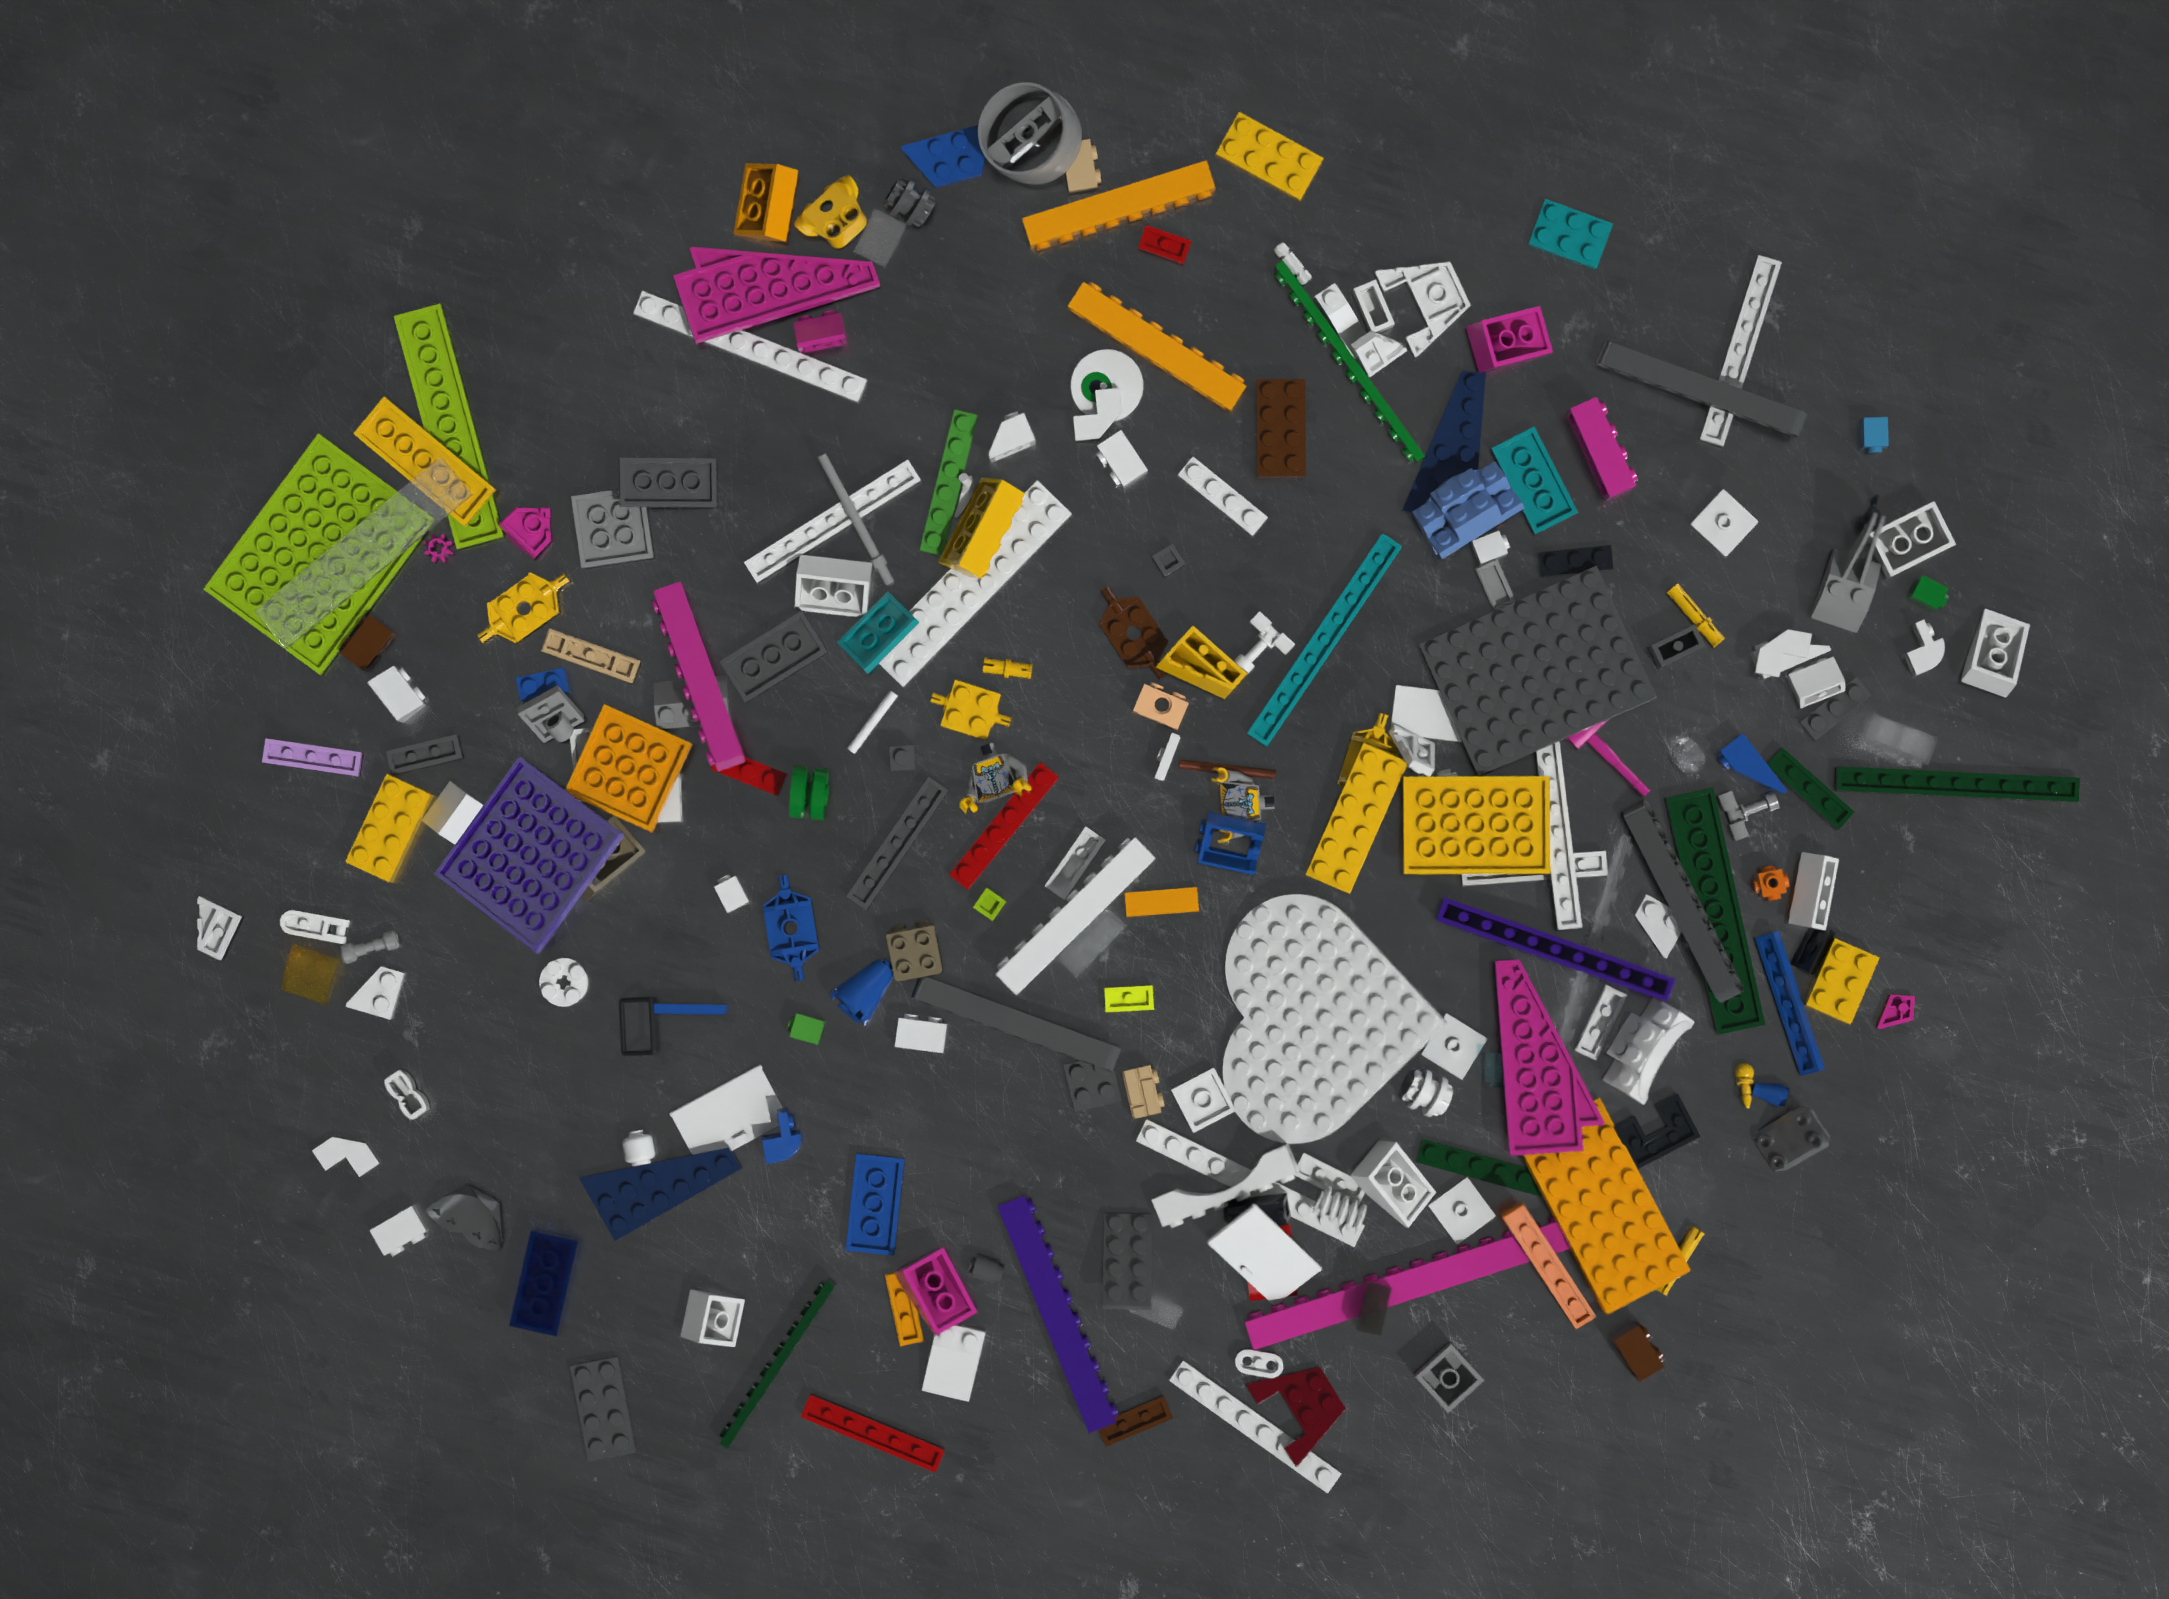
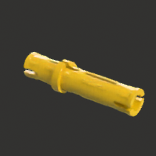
M1679 583L1667 592L1713 648L1725 639L1711 622L1712 619L1699 609Z
M1693 1226L1690 1227V1230L1679 1246L1686 1262L1701 1238L1705 1235ZM1675 1280L1656 1290L1667 1296Z

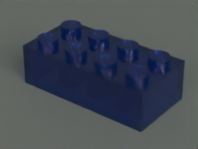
M537 1229L530 1231L509 1326L556 1337L560 1335L581 1239Z

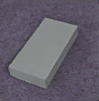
M1498 559L1474 568L1493 611L1516 602Z

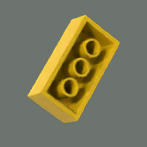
M386 774L345 862L389 883H393L434 795L390 774Z

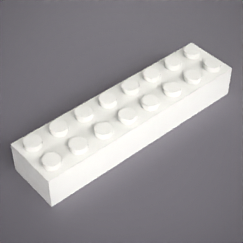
M1127 838L1118 847L1121 852L1115 858L1110 855L1100 865L1103 869L1097 875L1092 872L1083 881L1086 886L1080 892L1075 889L1066 898L1069 903L1063 909L1058 906L1048 916L1051 920L1045 926L1041 923L1031 932L1034 937L1028 943L1023 940L1014 949L1016 955L1011 960L1006 957L996 967L999 970L996 975L1015 995L1045 968L1155 859L1136 838L1132 841Z

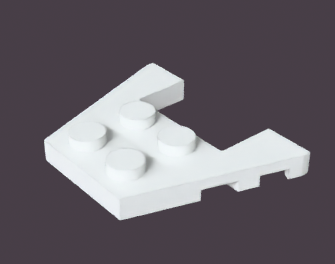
M1451 262L1375 271L1376 278L1383 292L1407 282L1428 326L1405 338L1414 358L1418 357L1471 306Z

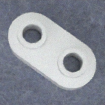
M1243 1349L1235 1357L1237 1369L1244 1374L1275 1378L1283 1371V1361L1274 1353ZM1248 1356L1252 1359L1250 1365L1242 1363L1244 1357ZM1268 1361L1275 1362L1276 1366L1274 1369L1270 1370L1266 1367Z

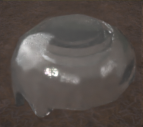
M1683 737L1672 749L1674 765L1680 771L1691 775L1698 774L1705 768L1704 763L1707 761V758L1700 746L1691 738Z

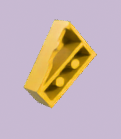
M1194 626L1184 634L1156 666V668L1223 699L1247 675L1241 667Z

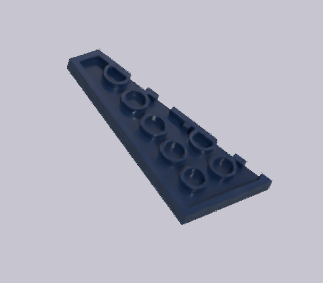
M1461 371L1402 512L1412 513V511L1424 505L1431 496L1430 493L1435 491L1447 479L1464 473L1470 468L1478 470L1485 372Z
M728 1147L584 1176L579 1179L613 1239L616 1241L742 1169L731 1148Z

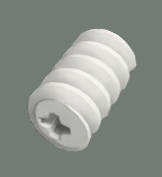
M1330 1186L1320 1193L1312 1213L1320 1208V1217H1323L1328 1212L1329 1221L1338 1217L1339 1226L1346 1221V1229L1349 1230L1352 1226H1356V1234L1366 1215L1367 1205L1362 1204L1357 1208L1358 1200L1355 1199L1349 1204L1348 1195L1340 1200V1191H1336L1331 1195L1332 1188Z

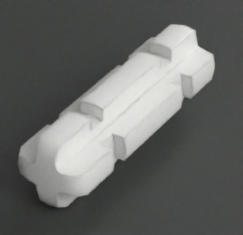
M1284 242L1275 247L1274 252L1276 255L1282 258L1293 275L1297 276L1296 279L1301 285H1305L1311 280V274L1307 269H1303L1302 263L1293 252H1289V248Z

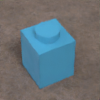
M1870 417L1860 420L1861 449H1868V453H1881L1882 448L1889 446L1888 417Z

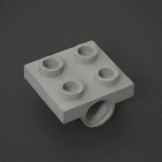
M558 685L517 707V714L543 743L552 738L557 742L566 741L573 734V727L585 721L584 714Z

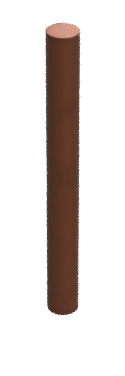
M1180 759L1179 769L1218 773L1217 770H1212V768L1219 767L1226 770L1239 771L1249 777L1275 779L1276 770L1182 759Z

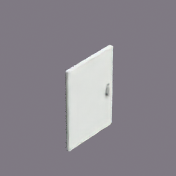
M758 1065L670 1112L669 1115L673 1118L691 1154L694 1155L728 1147L733 1151L779 1126L776 1109L783 1107L763 1072L762 1066Z
M1255 1204L1207 1241L1221 1257L1274 1306L1322 1270V1267Z

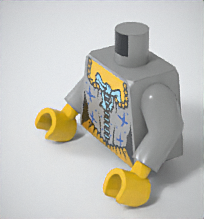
M994 743L981 746L980 749L984 760L972 764L965 798L960 801V808L965 814L969 806L972 812H976L978 810L977 805L974 803L976 801L978 803H986L1015 792L1022 796V790L1024 789L1028 792L1031 791L1032 787L1027 783V767L1010 753L997 755Z
M1219 767L1212 768V770H1217L1219 773L1217 779L1211 778V780L1219 782L1221 815L1258 823V820H1261V810L1275 809L1274 794L1260 795L1259 785H1255L1252 778L1239 771L1226 770ZM1220 829L1215 830V832L1220 831L1223 834V839L1217 840L1218 843L1245 836Z

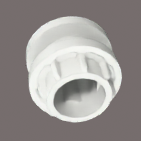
M1426 1068L1421 1071L1418 1069L1412 1071L1406 1078L1401 1090L1402 1100L1406 1101V1106L1413 1110L1419 1105L1422 1106V1114L1427 1117L1442 1115L1448 1108L1453 1096V1089L1448 1084V1079L1439 1076L1436 1080H1433L1432 1072Z

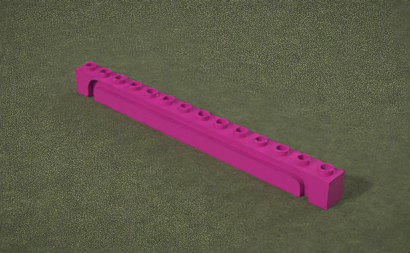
M1554 1217L1549 1218V1223L1544 1225L1536 1222L1555 1253L1570 1249ZM1510 1230L1502 1233L1503 1238L1494 1240L1493 1237L1485 1238L1479 1241L1480 1245L1472 1248L1470 1244L1456 1248V1253L1447 1255V1252L1433 1255L1434 1260L1428 1262L1420 1259L1411 1262V1267L1401 1270L1400 1266L1387 1270L1388 1275L1378 1277L1377 1274L1364 1277L1363 1283L1355 1285L1354 1281L1340 1285L1341 1290L1332 1292L1331 1289H1326L1318 1292V1297L1310 1300L1308 1296L1294 1300L1295 1304L1288 1307L1285 1306V1303L1271 1307L1272 1312L1262 1314V1311L1249 1314V1319L1244 1320L1253 1350L1506 1270L1531 1260Z

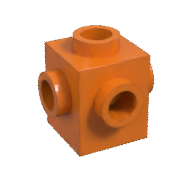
M1775 865L1760 868L1761 873L1754 874L1753 887L1755 893L1759 894V898L1766 897L1767 901L1781 899V894L1787 893L1786 887H1789L1787 873H1783L1782 869H1775ZM1771 878L1776 880L1774 888H1771L1768 884Z

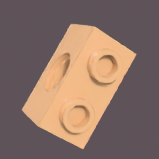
M1150 682L1149 685L1144 684L1133 712L1178 730L1189 704L1185 701L1186 697L1174 691L1172 695L1163 692L1164 687ZM1159 698H1164L1169 703V708L1164 712H1160L1155 708V702Z

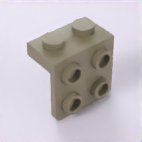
M920 920L914 922V926L905 928L904 924L891 926V931H886L893 974L896 981L941 973L942 965L934 922L929 923L928 920Z

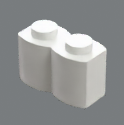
M398 1070L384 1080L386 1089L391 1096L398 1100L401 1111L409 1119H417L430 1109L427 1098L416 1089L413 1078L405 1070Z

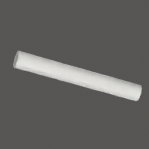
M891 690L888 692L847 747L848 750L854 754L857 752L897 698L895 693Z

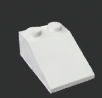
M1984 609L1965 662L1961 682L2006 698L2017 684L2030 624Z
M1378 1140L1351 1174V1177L1364 1193L1406 1228H1409L1436 1194V1191L1397 1142Z
M956 1324L934 1336L922 1391L969 1402L986 1330Z

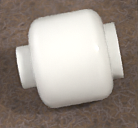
M643 1130L628 1132L629 1137L622 1140L625 1161L631 1163L632 1166L651 1163L650 1159L655 1157L652 1136L643 1134Z

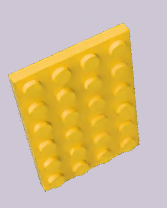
M1550 776L1403 777V874H1550Z

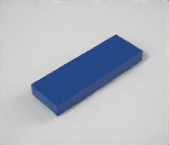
M654 1004V1014L725 1015L727 1013V1005Z

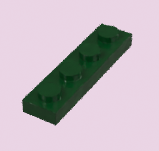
M1783 747L1767 763L1777 777L1837 830L1855 813Z

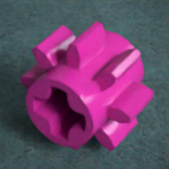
M431 534L432 540L424 542L428 546V550L424 552V555H433V563L437 561V558H441L445 563V556L447 554L453 555V552L449 550V546L453 542H445V534H442L440 539ZM437 542L441 545H444V547L441 548V554L437 553L436 551H433V549L436 548L435 544Z

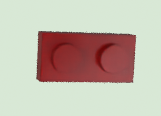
M1146 225L1138 249L1184 264L1191 240Z

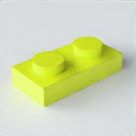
M1153 985L1104 988L1106 1012L1154 1010Z

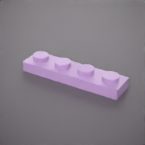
M265 738L262 762L359 777L363 753Z

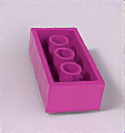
M1595 397L1570 408L1565 414L1604 500L1612 499L1637 486L1635 483L1638 480L1633 467L1629 468L1625 461L1628 458L1623 445L1619 446L1615 437L1618 436L1613 423H1608L1605 416L1608 414L1604 402L1598 401V398Z

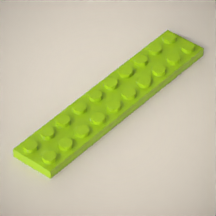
M436 304L394 316L424 429L490 484L442 305ZM493 494L466 527L447 513L457 550L504 537L503 530L498 526L500 519Z

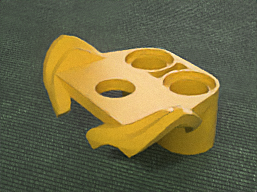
M845 175L824 189V193L816 201L806 205L795 220L794 226L807 236L819 235L827 239L834 248H842L864 229L867 223V218L856 200L858 197V187L853 178ZM825 201L833 202V207L828 212H823L820 208ZM857 214L855 219L849 220L851 216ZM839 231V233L836 236L832 237V234L834 232Z

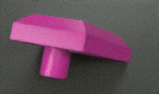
M1889 995L1877 1029L1913 1021L1915 996Z

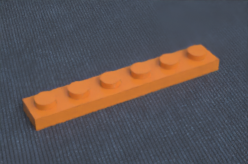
M1523 1202L1502 1213L1501 1215L1575 1329L1596 1318L1591 1306Z

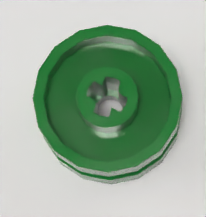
M794 765L790 790L789 818L802 819L805 816L806 804H809L810 819L824 821L829 797L828 768L816 767L813 770L811 782H809L808 768L806 766Z

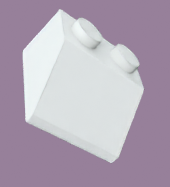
M1017 411L1004 417L1005 421L1001 422L989 452L991 463L1036 444L1024 413L1019 415Z
M392 666L367 683L395 719L404 723L426 706L423 701L426 697L417 686L415 688L411 686L408 682L411 677L403 667L398 669L396 666Z
M690 1289L680 1337L698 1343L735 1347L745 1299Z

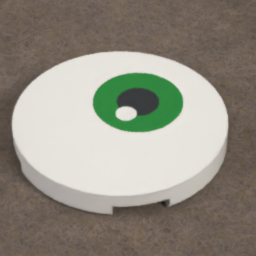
M1105 349L1088 354L1078 363L1071 379V393L1076 406L1085 415L1097 414L1095 390L1119 388L1121 414L1115 421L1124 419L1135 410L1142 397L1143 378L1138 366L1129 356L1116 350Z

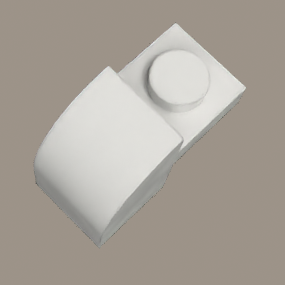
M1925 620L1912 624L1921 647L1903 654L1912 676L1919 675L1937 666L1942 660L1945 651L1943 638L1933 641L1932 637L1935 636L1930 623L1926 624Z

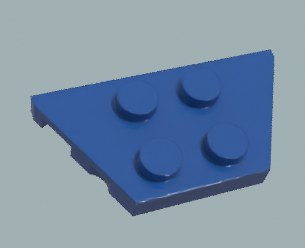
M978 125L901 146L902 152L907 155L935 188L982 175L985 156L979 144Z

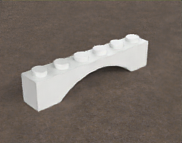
M1285 1144L1263 1154L1251 1174L1242 1182L1228 1189L1211 1193H1196L1176 1188L1153 1198L1152 1203L1162 1227L1169 1225L1170 1228H1174L1183 1224V1219L1192 1216V1219H1196L1205 1215L1206 1209L1214 1207L1215 1210L1228 1206V1200L1236 1198L1238 1202L1250 1197L1249 1192L1258 1189L1259 1192H1263L1272 1188L1273 1182L1281 1180L1283 1184L1295 1179L1294 1174L1299 1171L1289 1144Z

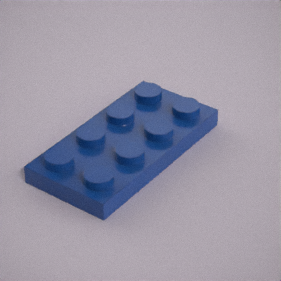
M856 1153L845 1251L894 1256L904 1158Z

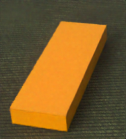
M1197 887L1125 893L1126 917L1199 911Z
M895 1272L885 1274L900 1346L923 1342L924 1338L918 1310L905 1293Z

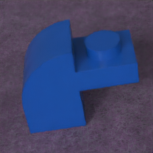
M786 1108L776 1109L780 1133L761 1136L766 1164L789 1159L800 1146V1130L790 1131L791 1128H794L792 1114H787Z

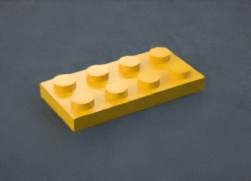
M1238 112L1216 152V156L1298 201H1301L1323 161V157L1241 112Z

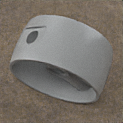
M1022 82L1001 89L987 102L979 119L978 139L984 156L997 171L1016 182L1038 185L1059 178L1073 165L1081 147L1082 129L1076 112L1065 98L1046 86ZM1031 97H1048L998 140L1001 123L1015 105ZM1063 122L1060 143L1056 151L1045 163L1028 171L1015 172L1008 170L1011 165L1031 148H1037L1042 145L1045 136ZM1033 129V135L1027 139V132Z

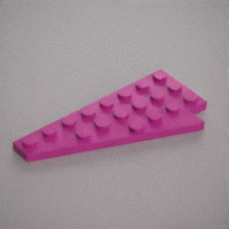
M1520 959L1495 961L1509 1156L1583 1151L1582 1127L1604 1125V1120Z

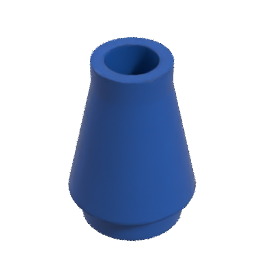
M1756 1082L1752 1096L1758 1097L1776 1107H1779V1105L1785 1107L1790 1088L1784 1087V1084Z

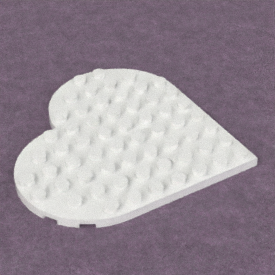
M1301 894L1283 895L1269 899L1255 907L1242 919L1229 942L1225 961L1226 981L1232 1000L1244 1016V1019L1233 1031L1225 1050L1223 1059L1224 1087L1239 1118L1250 1129L1270 1140L1299 1144L1319 1140L1332 1134L1344 1125L1447 1024V1021L1343 910L1327 900Z

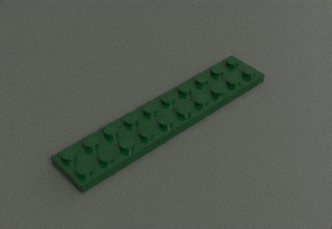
M1714 788L1667 797L1665 800L1678 859L1743 985L1742 993L1720 1003L1714 996L1704 976L1716 1034L1721 1035L1765 1025Z

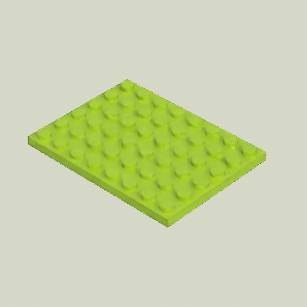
M318 433L203 590L312 670L322 675L341 650L343 642L348 636L352 635L358 622L366 616L436 519Z

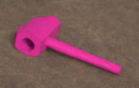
M1607 721L1566 738L1577 750L1588 742L1643 797L1651 791L1642 782V779L1640 780L1623 763V760L1621 761L1616 753L1596 734Z

